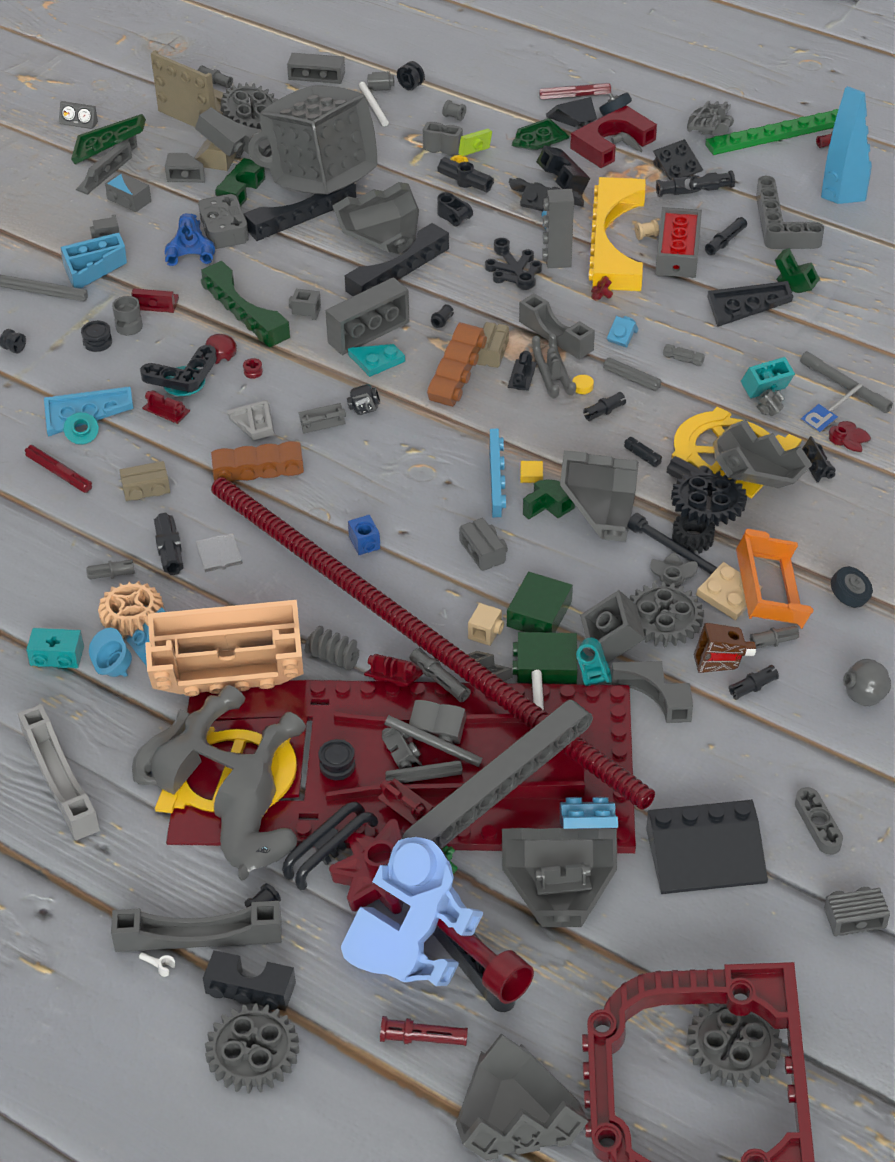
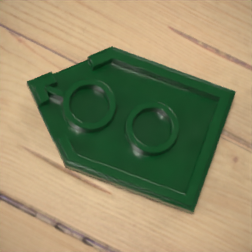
M550 118L517 129L512 146L539 150L544 145L551 146L569 139V135Z

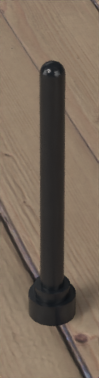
M635 513L630 518L627 528L631 531L647 534L688 561L697 562L698 567L709 574H712L717 569L713 564L648 525V521L641 514Z

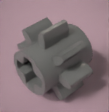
M768 389L758 397L760 404L756 407L762 414L767 415L769 413L770 416H774L783 409L784 406L781 402L785 398L779 391L775 390L772 392L771 389Z

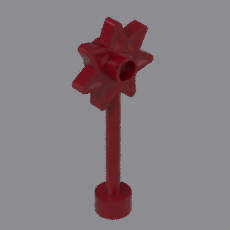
M395 819L389 820L375 838L354 832L348 837L353 855L329 867L333 882L350 886L347 900L353 912H357L360 907H366L378 899L393 914L402 912L404 902L372 882L380 865L388 866L393 847L398 840L402 839L398 821ZM441 919L438 920L437 926L485 968L482 984L504 1004L516 1001L526 992L533 980L534 970L513 950H507L496 955L474 934L472 936H461L453 927H448Z

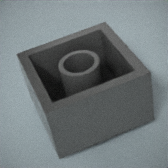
M620 590L580 615L585 637H592L600 642L607 663L645 640L636 604ZM588 647L589 651L595 655L594 650Z

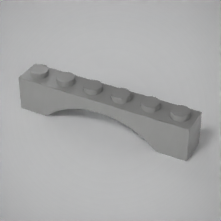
M42 704L17 713L22 733L74 840L77 841L99 832L96 812L86 792L83 791L77 782Z

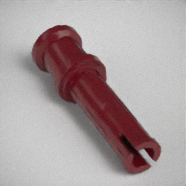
M382 1016L380 1042L396 1040L403 1041L404 1044L409 1045L412 1041L466 1046L468 1028L417 1024L411 1018L402 1021L391 1020L387 1016Z

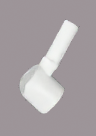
M141 952L139 955L140 959L157 967L158 973L162 977L169 975V969L163 967L164 965L175 968V960L172 956L165 955L158 959L144 952Z

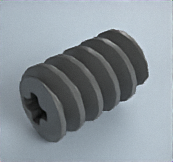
M318 626L310 634L305 644L304 651L306 653H311L314 657L319 656L320 659L327 660L331 664L336 663L338 667H344L346 670L353 669L359 659L357 640L353 639L349 643L348 636H344L341 639V635L338 632L332 636V630L327 629L324 632L323 626Z

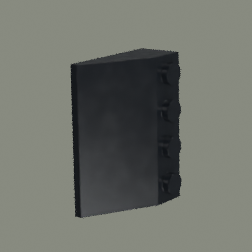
M753 799L648 810L646 831L661 894L765 884L768 882L759 820Z

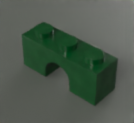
M243 158L216 187L215 195L234 194L241 207L247 200L246 187L257 189L265 180L264 167L257 165L251 159Z

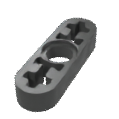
M810 787L799 789L796 794L795 807L817 847L825 854L833 855L838 853L842 846L843 835L821 796L815 789ZM821 817L826 823L821 825L815 824L812 818Z

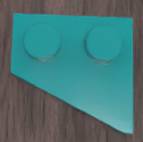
M394 344L348 348V356L369 377L405 362V355Z

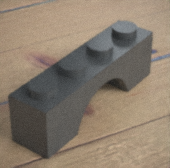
M535 293L519 302V322L547 340L551 333L556 334L557 346L579 360L594 351L595 330L580 321L571 327L563 325L553 314L549 302Z

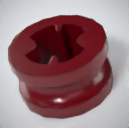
M250 358L244 361V375L247 378L254 379L263 374L262 362L259 359Z

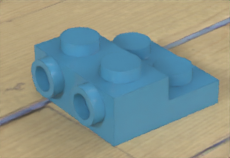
M568 797L566 802H560V824L564 829L618 828L615 803L613 801L609 802V797H592L593 802H582L581 797Z

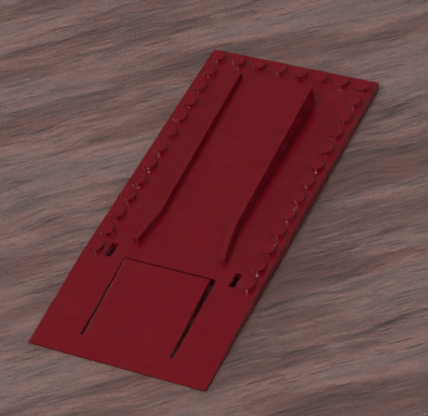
M289 680L270 689L250 687L247 691H240L245 697V702L239 709L226 711L216 719L224 721H214L210 726L215 728L214 732L239 729L262 734L266 726L278 724L280 718L286 712H291L301 718L306 725V729L307 721H312L304 801H277L268 808V811L261 819L259 832H269L280 828L292 829L297 837L296 847L342 806L350 802L360 803L364 807L365 812L373 813L378 818V825L376 827H371L368 823H365L355 831L357 833L375 838L389 820L395 819L398 821L401 836L403 837L404 833L413 825L380 801L378 797L382 794L380 784L386 780L385 773L390 770L399 769L391 755L394 751L390 752L382 740V731L385 728H391L385 725V721L388 715L409 724L415 700H425L440 705L446 704L464 708L467 717L460 744L454 745L483 758L480 766L477 767L429 744L415 740L413 737L408 738V741L410 743L414 742L421 752L418 758L423 766L461 761L463 772L461 775L402 783L434 808L531 730L525 723L515 718L514 715L504 710L497 702L492 701L491 698H488L486 694L477 690L470 683L461 682L470 689L471 693L464 702H459L437 682H412L408 686L400 687L388 681ZM508 683L514 690L519 691L520 694H523L533 702L532 684ZM542 684L544 710L550 715L566 701H575L593 716L589 728L580 735L582 739L592 744L601 753H604L612 761L633 775L630 685L585 686V684ZM199 692L196 696H189L187 713L192 714L200 710L204 706L207 697L211 695L218 696L219 694ZM311 704H329V705H311ZM306 730L300 736L290 739L289 743L295 752L297 760V770L292 785L282 798H299ZM334 739L345 740L353 746L356 765L354 772L349 777L337 781L323 776L320 772L318 756L320 747ZM222 741L211 746L231 752L234 741ZM246 743L242 754H254L258 745ZM560 751L446 845L453 847L455 850L502 851V829L563 828L560 824V802H566L568 797H581L582 802H593L592 797H609V802L613 801L615 803V815L618 816V828H611L617 829V853L635 854L634 805L631 801L626 800L624 796L615 792L612 787L607 786L606 783L596 778L594 774L584 769L582 765H579L571 757ZM199 754L202 762L188 777L187 784L200 797L213 800L225 766ZM417 762L412 764V767L419 766ZM186 805L184 809L174 808L170 816L166 845L221 846V818L216 816L215 812L204 811L190 805ZM355 812L348 815L335 829L340 831L357 816ZM299 818H318V820H299ZM347 838L344 842L347 848H350V844Z

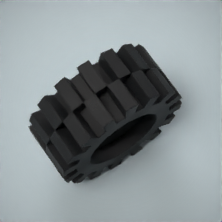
M677 516L676 521L674 520L672 532V539L675 542L691 550L693 553L698 551V554L702 553L703 549L707 551L709 547H712L715 535V524L713 522L709 526H706L705 522L697 525V520L695 519L691 522L688 521L689 516ZM688 531H696L700 534H690Z

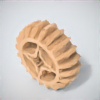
M129 581L126 585L120 583L119 587H111L110 592H104V597L100 599L98 613L100 622L105 628H115L120 632L122 638H125L127 635L132 637L137 629L144 631L143 624L145 623L149 626L148 614L156 613L161 607L164 609L162 597L160 593H157L155 587L150 588L148 583L142 585L140 581L136 584H132Z

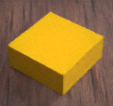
M521 461L520 483H535L543 480V461Z

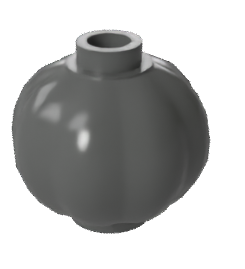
M872 659L857 661L849 668L843 678V683L846 686V692L850 699L862 706L870 707L879 703L887 696L891 689V679L887 669L881 663Z

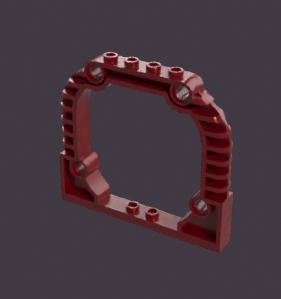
M795 962L724 964V969L658 970L646 974L642 973L621 984L611 997L608 998L604 1009L596 1010L589 1016L587 1022L588 1034H582L583 1052H588L589 1062H583L584 1080H589L590 1090H584L585 1109H591V1119H588L589 1122L585 1125L586 1138H592L593 1152L599 1160L603 1162H651L632 1149L629 1127L624 1120L615 1115L612 1054L620 1050L625 1042L627 1020L643 1009L661 1005L726 1004L727 1009L736 1016H746L753 1012L767 1021L774 1029H787L789 1056H785L786 1074H791L792 1084L787 1085L788 1102L794 1103L797 1132H787L782 1140L768 1152L756 1148L747 1150L741 1157V1162H815ZM736 994H744L748 998L738 1000L734 996ZM606 1025L609 1027V1030L599 1032L596 1030V1027ZM604 1138H611L615 1143L610 1147H604L600 1144V1141Z

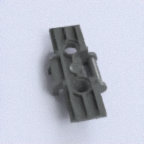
M707 101L703 107L698 108L691 114L687 130L689 132L698 130L702 134H710L712 136L725 135L729 127L734 123V118L726 115L731 108V104H728L726 101L723 104H719V101L711 104L710 101Z

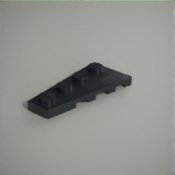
M788 281L708 291L707 295L717 327L790 303L793 300V294Z

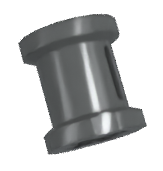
M447 100L443 106L442 114L445 117L452 116L462 121L466 114L465 104L458 105L452 103L451 100Z

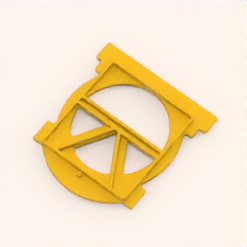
M716 407L713 411L690 417L679 426L675 433V451L671 458L676 456L697 468L707 466L714 474L720 471L721 476L726 475L721 470L722 468L717 461L711 466L698 455V453H714V447L697 446L695 443L697 438L709 429L719 437L725 431L722 428L723 426H730L743 420L731 418L730 412ZM748 422L758 438L770 434L762 427ZM779 434L775 436L784 451L797 448L802 442V439L790 434L786 437ZM741 480L736 481V484H743L742 489H746L745 495L751 499L764 486Z
M210 727L207 733L209 745L222 741H234L231 752L241 754L246 743H254L259 746L262 734L239 729L214 732L215 728ZM291 738L284 741L277 748L272 760L271 771L276 793L270 806L285 795L296 775L297 760L295 752L289 743ZM225 766L213 800L202 798L194 793L186 780L175 794L162 789L155 806V811L173 813L174 808L184 809L186 805H190L204 811L214 812L217 792L224 780L232 772V769Z

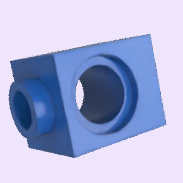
M370 515L348 521L349 538L358 555L380 549V533Z

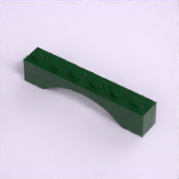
M223 261L201 269V284L203 288L208 290L216 300H219L226 310H230L236 319L245 324L247 329L252 331L261 342L263 341L270 348L290 338L289 321L278 311L257 307L244 300L235 291L233 270Z

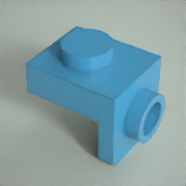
M616 316L607 336L608 342L628 347L633 333L638 332L635 320L627 316L623 318Z

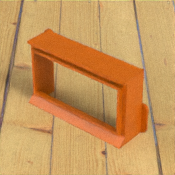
M745 530L736 548L749 619L759 617L794 623L803 629L808 618L814 610L811 606L800 604L791 557L798 547L797 542L770 538V535L764 531ZM754 557L780 562L788 604L762 600Z

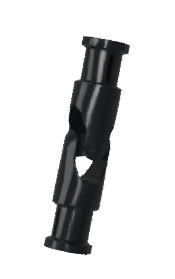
M730 170L728 173L717 174L716 172L707 173L700 178L697 175L675 177L668 181L656 180V193L658 197H662L665 194L681 195L695 193L701 189L712 191L718 190L720 187L729 186L734 188L735 175ZM686 179H690L689 187L691 190L685 187Z

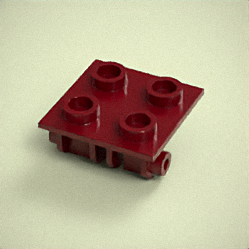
M374 654L368 658V664L371 665V669L364 673V676L372 677L376 681L393 682L397 686L405 687L421 677L423 670L411 661Z

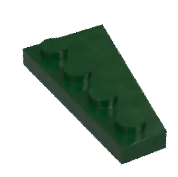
M143 114L78 135L71 160L74 164H77L143 132L146 122Z

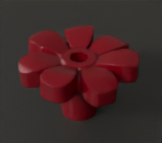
M603 276L598 281L597 286H593L591 290L593 293L591 298L593 300H600L602 296L608 299L612 297L613 292L608 289L612 282L607 276Z

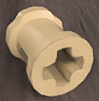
M651 220V222L642 224L640 222L635 223V235L638 240H642L643 237L659 236L657 220Z

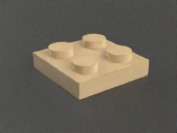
M725 562L709 576L696 593V596L735 621L747 608L741 573Z

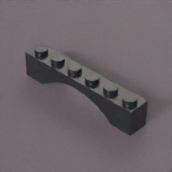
M353 183L330 194H314L294 204L278 207H258L243 213L247 222L248 233L256 241H259L333 211V205L344 198H357L356 184Z
M434 223L427 225L418 231L413 245L402 255L381 264L359 266L344 275L345 292L355 296L393 277L396 280L403 278L449 249V232Z

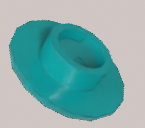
M79 412L67 418L63 430L69 441L83 445L90 443L96 438L99 426L97 420L92 415ZM85 424L88 428L84 432H78L75 430V426Z

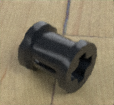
M265 883L253 898H248L244 903L247 908L251 906L252 902H280L281 897L273 886Z

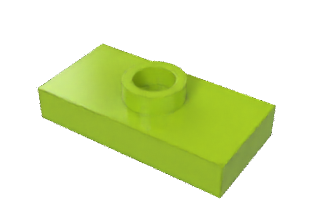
M487 128L461 136L458 154L466 156L489 149L492 131Z

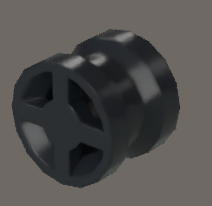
M8 328L0 336V346L3 349H10L11 352L18 354L25 347L26 336L22 333H16Z

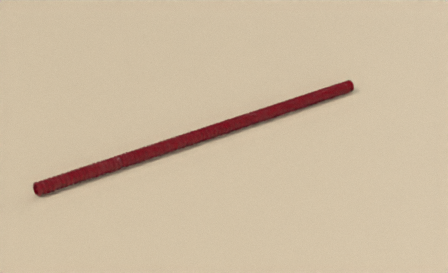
M224 477L214 481L211 491L215 496L266 532L285 548L289 549L304 562L308 563V565L312 566L324 577H327V579L331 580L343 591H346L347 594L351 595L358 602H361L362 605L366 606L373 613H376L377 616L391 624L393 628H396L408 639L422 647L423 650L438 659V661L448 666L450 670H453L461 678H464L465 681L475 686L477 690L486 694L492 701L497 702L499 706H502L504 710H507L515 718L525 723L527 727L533 729L549 716L541 707L531 702L530 699L520 694L519 691L514 690L512 686L503 682L497 675L492 674L486 667L476 662L468 654H465L464 651L460 650L442 635H439L431 627H428L427 624L413 616L412 613L402 608L401 605H398L390 597H387V595L372 586L346 565H343L317 544H314L313 541L309 540L298 530H295V528L291 527L280 517H277L276 514L258 503V501L236 487V485ZM578 736L561 750L568 757H571L573 761H576L584 769L594 774L596 778L606 783L607 786L612 787L615 792L624 796L626 800L631 801L633 805H637L638 809L644 810L653 802L655 791L652 788H649L647 784H643L640 779L631 775L629 771L612 761L604 753H601L592 744L583 740L581 736Z

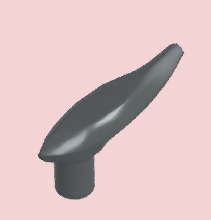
M620 132L618 135L611 137L613 144L623 141L641 153L643 151L636 140L625 132Z

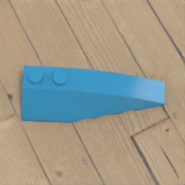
M848 86L844 90L834 124L821 198L837 204L865 201L867 199L872 163L869 161L870 144L867 142L869 130L865 120L867 117L865 92Z

